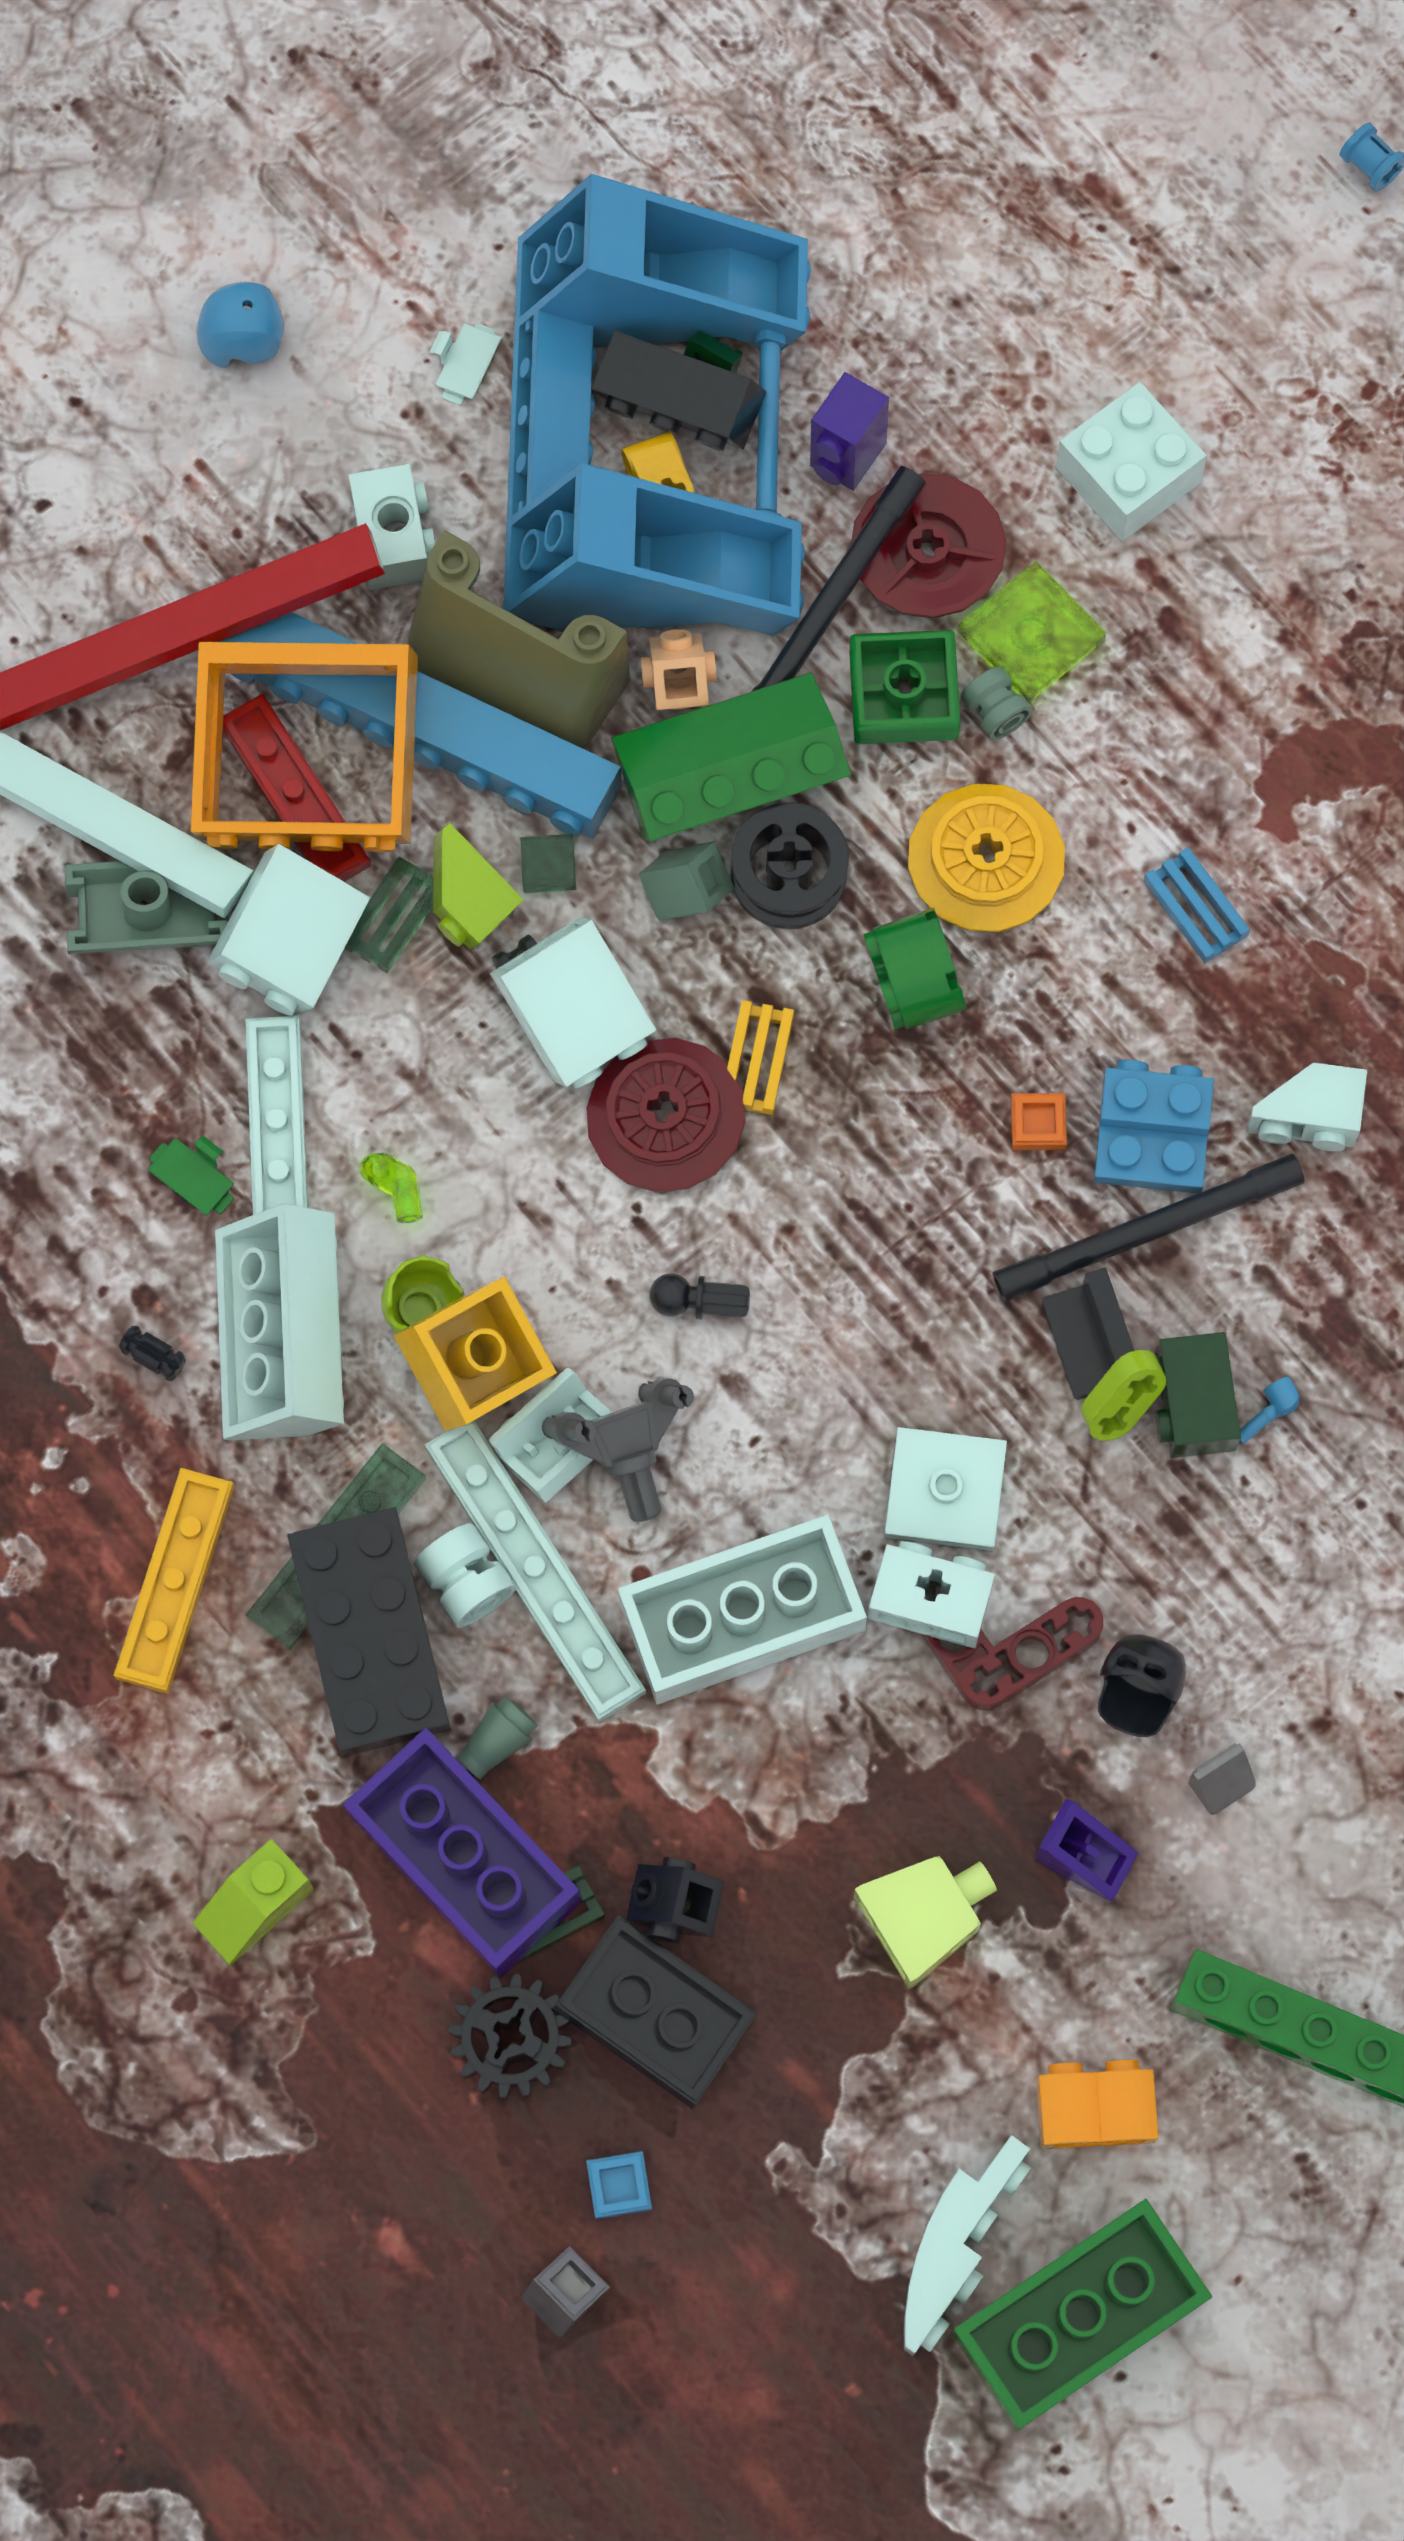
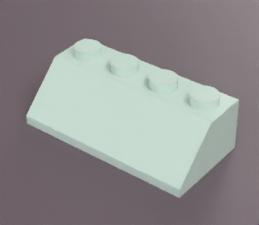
M283 1203L216 1229L223 1439L235 1441L309 1436L344 1424L335 1213Z

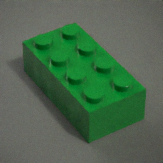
M1145 2198L954 2328L951 2334L1017 2432L1206 2303L1213 2296L1151 2204Z

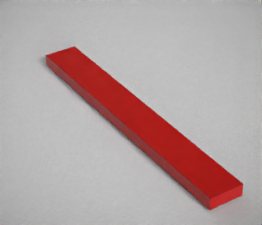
M366 523L0 672V731L199 650V642H220L384 575L385 572L371 530Z

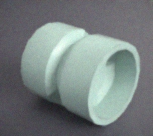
M473 1523L461 1525L447 1532L426 1547L414 1561L415 1567L430 1589L442 1590L443 1594L440 1598V1603L457 1628L466 1627L484 1618L502 1605L516 1590L515 1584L500 1562H489L487 1560L490 1548Z

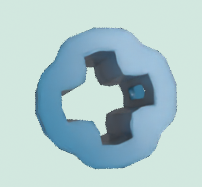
M1368 122L1358 128L1345 142L1339 156L1346 163L1352 162L1370 179L1369 186L1378 192L1388 186L1404 168V153L1402 151L1395 153L1376 135L1377 129Z

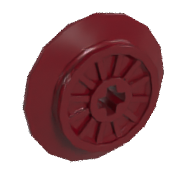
M921 473L919 475L926 481V485L902 521L895 525L860 578V581L878 602L903 615L934 619L963 612L988 594L1003 570L1006 537L998 512L979 490L955 477ZM887 485L870 496L854 521L851 544L874 511L875 504ZM922 543H932V549L935 551L934 557H924V552L921 549Z
M678 1038L646 1041L647 1045L642 1050L626 1059L620 1060L616 1056L603 1070L602 1074L596 1078L586 1107L588 1137L603 1166L626 1184L656 1193L686 1190L716 1175L736 1152L746 1123L743 1090L737 1079L734 1080L727 1070L728 1064L706 1046ZM670 1101L674 1111L677 1113H669L665 1122H659L656 1113L652 1110H661L663 1102Z

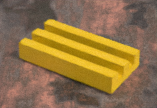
M742 1000L727 1070L734 1080L738 1079L750 1018L759 1020L743 1094V1104L747 1111L773 1115L794 1020V1010L784 1008L783 1011L775 1010L772 1005L767 1004L759 1007L752 1005L751 1001ZM770 1022L780 1024L765 1099L762 1101L754 1098Z

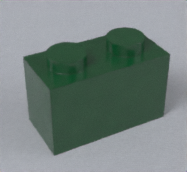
M1226 1332L1160 1339L1156 1350V1357L1166 1376V1386L1161 1392L1164 1409L1156 1410V1428L1159 1442L1169 1443L1171 1458L1236 1451L1241 1440Z

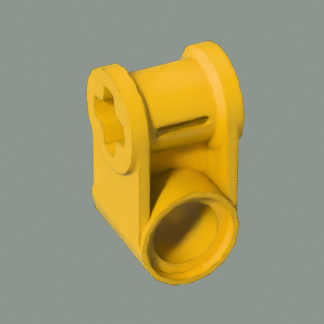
M671 431L621 449V456L627 475L694 493L693 483L685 469L681 452Z

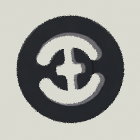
M789 802L778 803L757 811L741 826L732 846L731 881L738 902L753 918L775 928L798 929L821 921L836 908L844 894L849 864L848 846L845 837L838 825L828 815L809 805ZM770 843L767 849V886H765L753 872L751 862L755 854ZM813 846L825 859L828 871L817 885L807 890L812 880ZM793 861V866L796 870H786L784 862Z

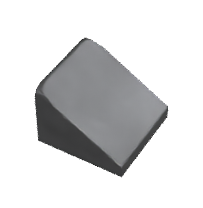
M1234 1743L1193 1770L1188 1783L1211 1815L1219 1813L1251 1792L1256 1786L1248 1758L1240 1743Z
M569 2246L533 2279L521 2298L557 2336L562 2337L608 2291L610 2286Z

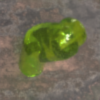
M383 1152L366 1155L360 1163V1174L365 1181L393 1196L397 1222L411 1223L421 1220L423 1214L417 1176L413 1168Z

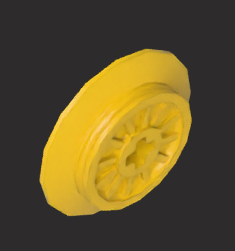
M971 784L945 793L921 814L909 838L908 871L918 897L930 909H935L939 919L966 931L999 933L1028 923L1052 902L1064 877L1065 845L1054 818L1033 797L1006 785ZM989 845L990 851L995 853L994 862L986 863L984 861V857L979 855L980 846Z

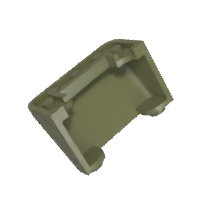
M444 530L427 559L407 644L418 655L417 671L585 749L630 682L627 631L602 617L583 615L574 619L566 627L559 639L551 636L476 594L473 585L480 573L479 556L475 548L469 543Z

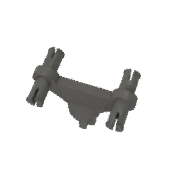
M658 1378L653 1382L647 1381L648 1384L643 1383L638 1391L641 1403L599 1418L585 1420L580 1414L562 1412L557 1416L551 1415L552 1418L546 1417L542 1423V1432L547 1438L554 1439L559 1445L597 1461L602 1466H607L609 1475L619 1477L630 1519L634 1522L647 1521L661 1513V1506L650 1466L657 1462L654 1451L658 1449L659 1443L678 1409H684V1406L688 1408L694 1400V1393L691 1388L681 1385L677 1380L671 1378Z

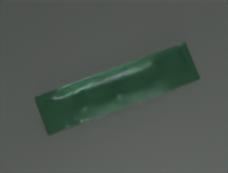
M382 1443L316 1527L396 1507L399 1514L425 1482L426 1475ZM292 1557L245 1614L247 1619L290 1651L309 1628Z

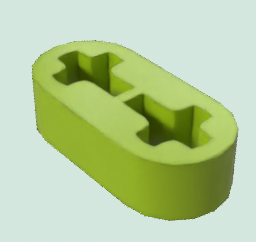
M1136 1350L1121 1356L1084 1400L1081 1406V1414L1093 1438L1099 1441H1110L1127 1434L1161 1394L1166 1386V1376L1153 1352Z

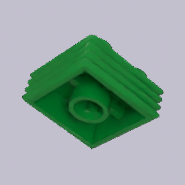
M937 630L851 635L849 656L855 743L942 741L959 738L960 707L954 631ZM908 681L909 687L912 689L911 693H900L899 689H897L898 682Z

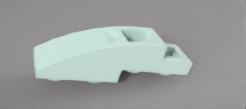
M1012 2135L978 2182L961 2169H958L941 2196L927 2225L914 2261L907 2290L904 2314V2350L914 2356L920 2346L931 2352L950 2325L949 2322L941 2317L954 2298L965 2304L983 2278V2275L975 2270L982 2257L964 2243L969 2237L977 2243L980 2242L998 2216L997 2213L990 2209V2206L1002 2189L1012 2196L1031 2169L1029 2165L1023 2162L1030 2148Z

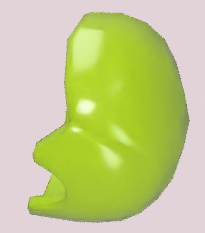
M421 1255L403 1261L386 1279L381 1293V1309L389 1326L395 1333H398L463 1296L464 1291L451 1274L448 1263L444 1260Z

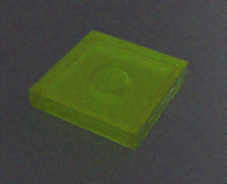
M1037 561L1032 563L958 624V632L992 668L1002 666L1013 680V690L1017 694L1023 695L1029 703L1106 639V632Z

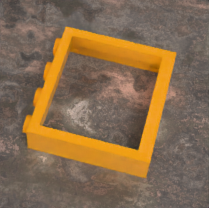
M199 642L191 832L201 840H206L208 846L222 850L237 849L238 841H259L258 848L269 850L277 844L290 849L291 842H311V849L318 851L343 850V843H364L363 850L371 852L395 851V844H411L418 669L417 653L409 644ZM225 674L397 676L391 823L219 821Z

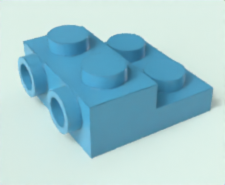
M1121 1060L1117 1062L1116 1068L1106 1067L1102 1087L1094 1183L1201 1193L1204 1184L1214 1078L1202 1077L1203 1071L1200 1068L1189 1065L1173 1066L1170 1068V1074L1148 1072L1149 1065L1138 1060Z

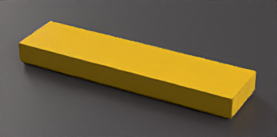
M180 1468L114 1672L116 1680L169 1694L235 1488L233 1482Z

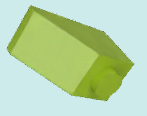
M449 822L433 837V912L441 919L437 923L440 931L456 946L460 947L464 943L471 950L480 944L524 899Z
M271 1838L225 1880L193 1921V1925L231 1966L315 1889L309 1879Z

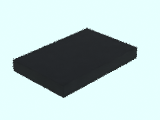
M620 1915L614 1919L552 2009L691 2109L696 2106L757 2015L756 2012L651 1937L646 1936L644 1932Z

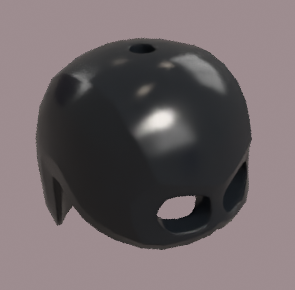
M1143 1634L1124 1635L1112 1647L1100 1670V1676L1104 1678V1685L1098 1701L1099 1715L1111 1727L1136 1737L1156 1735L1164 1726L1183 1692L1186 1679V1663L1183 1653L1171 1644L1156 1637Z

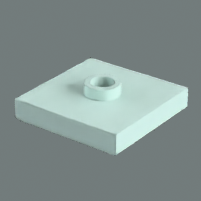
M898 1427L884 1538L994 1551L1007 1441Z

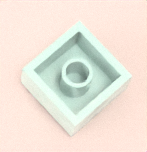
M1138 382L1059 441L1056 469L1123 542L1202 483L1207 455L1141 382Z

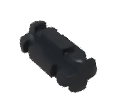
M131 1326L119 1344L121 1352L124 1355L131 1353L134 1361L156 1374L163 1372L166 1380H175L185 1365L186 1359L184 1354L180 1351L176 1354L173 1353L172 1346L148 1332L144 1335L141 1334L142 1331H140L138 1326Z

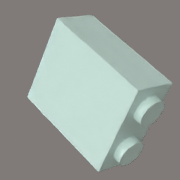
M277 844L263 854L207 962L220 969L218 976L227 983L241 989H246L249 986L265 995L264 1002L272 1009L292 1016L293 1013L300 1015L314 1008L370 897L286 847Z
M577 918L490 973L554 1082L562 1086L568 1087L573 1084L574 1088H580L592 1082L602 1074L599 1066L615 1056L623 1060L636 1054L647 1045L645 1037L656 1031L655 1026L591 919Z

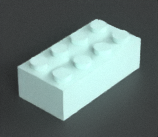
M829 1514L618 1588L620 1605L656 1705L866 1631L867 1616Z

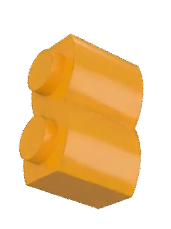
M1139 2060L1105 2062L1104 2072H1083L1082 2063H1056L1048 2065V2074L1039 2075L1036 2079L1041 2149L1155 2143L1159 2139L1153 2069H1140Z

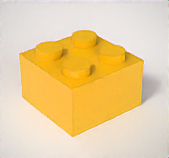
M505 1276L478 1287L393 1335L445 1432L469 1424L557 1373Z

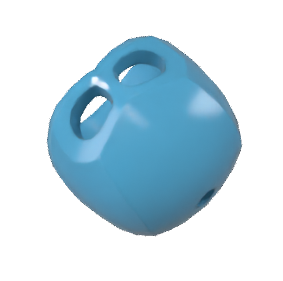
M236 282L214 291L203 304L199 314L196 329L198 345L202 354L211 363L223 368L228 366L231 359H239L247 363L257 364L274 358L278 353L283 336L284 320L271 290L258 283ZM243 306H249L251 309H245Z

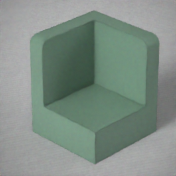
M715 841L665 851L638 874L655 915L661 921L709 912L734 889Z

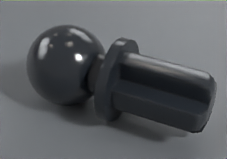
M668 1273L661 1275L653 1282L649 1298L652 1307L659 1314L667 1317L681 1315L688 1308H696V1319H702L703 1314L745 1317L750 1306V1289L748 1286L740 1284L706 1282L705 1276H699L698 1286H690L684 1277Z

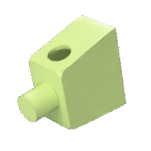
M936 1856L860 1885L854 1890V1899L908 1989H910L979 1931L981 1923L971 1906L996 1892L997 1888L987 1869L980 1861L953 1877L942 1858Z

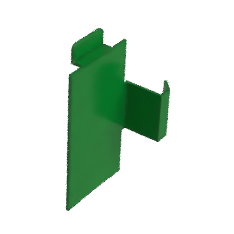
M205 1136L200 1137L194 1143L195 1152L176 1138L173 1139L169 1146L162 1143L151 1155L150 1161L153 1164L148 1168V1171L206 1216L212 1209L218 1214H222L234 1200V1196L228 1192L234 1183L215 1169L218 1166L216 1158L224 1153V1151Z

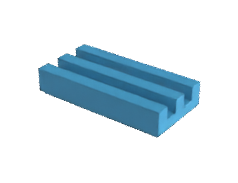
M1189 847L1179 852V856L1172 860L1170 858L1163 862L1158 870L1155 871L1153 869L1145 874L1144 883L1204 964L1249 935V927ZM1183 868L1186 870L1230 929L1231 933H1226L1180 870ZM1170 878L1189 906L1217 941L1210 946L1163 882L1164 880Z

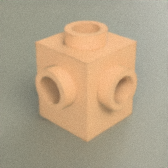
M672 629L661 633L660 637H650L651 656L640 658L643 689L654 688L656 710H683L697 706H708L707 683L717 682L714 650L704 651L702 634H691L690 631L685 629Z

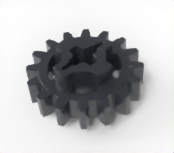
M514 1974L510 1987H502L500 1980L495 1975L490 1977L491 1991L484 1994L476 1986L470 1988L471 1995L475 2001L471 2007L457 2003L455 2010L464 2019L463 2025L449 2026L448 2032L451 2036L462 2039V2044L452 2048L450 2053L453 2059H468L469 2062L460 2071L461 2076L465 2080L476 2074L481 2076L477 2088L480 2093L485 2094L495 2084L499 2086L501 2100H508L512 2087H519L525 2099L530 2098V2083L538 2080L541 2085L549 2088L552 2084L547 2070L550 2067L558 2070L565 2069L566 2063L557 2055L558 2049L572 2048L573 2041L567 2036L559 2035V2030L566 2028L571 2022L561 2015H554V2010L552 2009L560 1999L557 1994L545 2000L541 1998L544 1986L541 1981L536 1980L527 1990L523 1988L520 1974ZM516 2000L510 2010L496 2014L486 2010L500 2001ZM538 2011L543 2015L548 2025V2044L534 2036L532 2024ZM520 2021L519 2032L525 2040L521 2046L512 2043L507 2050H503L501 2053L502 2041L497 2032L500 2028L510 2031L514 2024H518ZM474 2030L486 2037L490 2049L485 2056L484 2063L478 2059L474 2051ZM528 2060L536 2064L522 2073L504 2074L511 2064Z

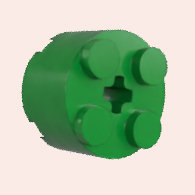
M934 908L874 927L873 931L863 934L895 1030L903 1027L908 1030L967 1010L961 987H959L956 971Z

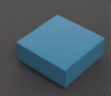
M643 2151L586 2161L596 2220L652 2210Z

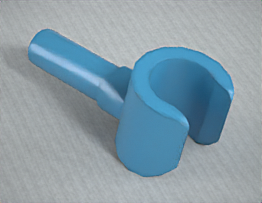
M1283 1377L1271 1383L1263 1390L1270 1405L1262 1409L1261 1412L1240 1429V1442L1242 1444H1245L1276 1417L1286 1416L1297 1409L1300 1398L1291 1378Z

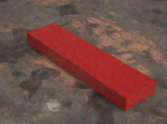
M263 693L223 715L224 734L280 822L346 823ZM294 842L304 859L343 882L371 867L370 859L359 843H343V850L318 851L311 849V842Z

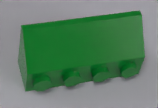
M812 672L611 737L642 838L648 841H653L851 776L836 724Z

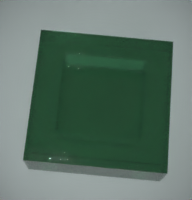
M573 834L520 837L524 893L576 890Z

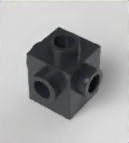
M664 1857L662 1865L638 1864L626 1919L648 1927L646 1936L664 1942L679 1943L681 1935L712 1937L724 1881L695 1871L696 1864L677 1858Z

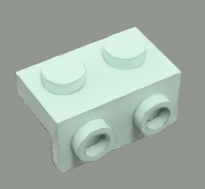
M566 1368L554 1380L548 1382L530 1402L513 1417L507 1419L489 1439L490 1444L505 1467L544 1503H547L593 1461L586 1456L559 1445L554 1439L547 1438L542 1432V1423L545 1418H552L551 1415L557 1416L562 1412H574L580 1414L585 1420H593L613 1413L586 1390L578 1375L570 1368Z

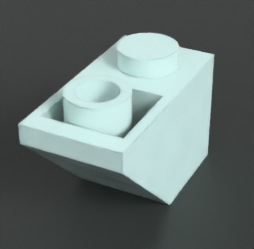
M1312 1063L1253 1106L1248 1121L1247 1133L1258 1134L1259 1139L1273 1144H1286L1291 1142V1139L1313 1142L1315 1148L1325 1151H1341L1345 1149V1146L1354 1148L1361 1128L1367 1070Z

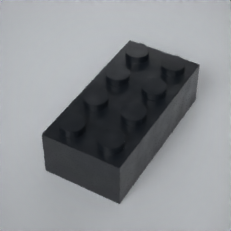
M396 1507L287 1534L339 1752L342 1756L346 1757L413 1740L425 1728L432 1734L452 1730Z

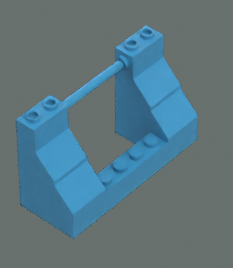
M590 174L518 237L503 609L528 623L564 631L576 618L583 615H596L621 628L639 626L649 629L719 622L774 636L800 619L804 604V596L802 591H800L801 566L805 556V548L803 543H801L802 522L782 517L781 514L777 513L780 351L802 336L809 324L810 311L806 306L807 282L811 273V264L807 260L808 239L594 174ZM700 330L712 338L729 337L755 345L760 350L759 386L767 392L758 413L756 509L590 465L593 456V444L589 441L590 419L595 407V398L591 394V375L597 356L594 347L608 346L614 331L646 342L661 344L689 341Z

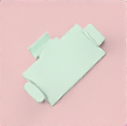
M464 323L455 343L452 342L451 333L439 331L429 353L440 355L441 364L444 365L435 386L444 388L442 399L457 405H461L465 397L473 400L502 338L495 335V329L476 323L474 327Z

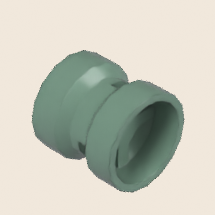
M1002 666L991 668L980 674L964 688L960 697L969 711L980 713L979 716L982 718L981 728L992 741L1006 737L1017 730L1033 713V708L1023 695L1016 694L1011 690L1013 680Z

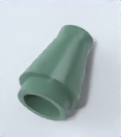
M505 1696L498 1704L491 1703L465 1748L456 1757L471 1773L481 1780L488 1771L533 1740L530 1735L538 1727V1724L508 1696Z

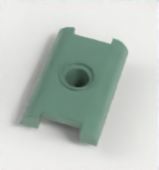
M121 861L65 865L67 897H78L79 930L67 931L68 955L216 945L228 923L227 920L217 921V914L168 888L165 879L155 872L137 871ZM144 900H153V901H155V902H153V903H151V904H148V905H139V904H138L139 902L144 901Z

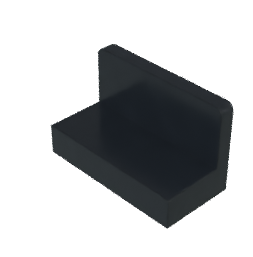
M1105 1267L1085 1273L1082 1286L1043 1298L1042 1307L1073 1398L1076 1400L1087 1398L1121 1356L1135 1351L1107 1269Z

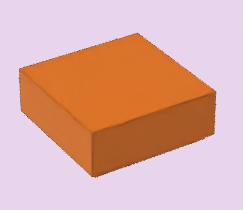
M1065 1093L1011 1094L1012 1151L1066 1150Z

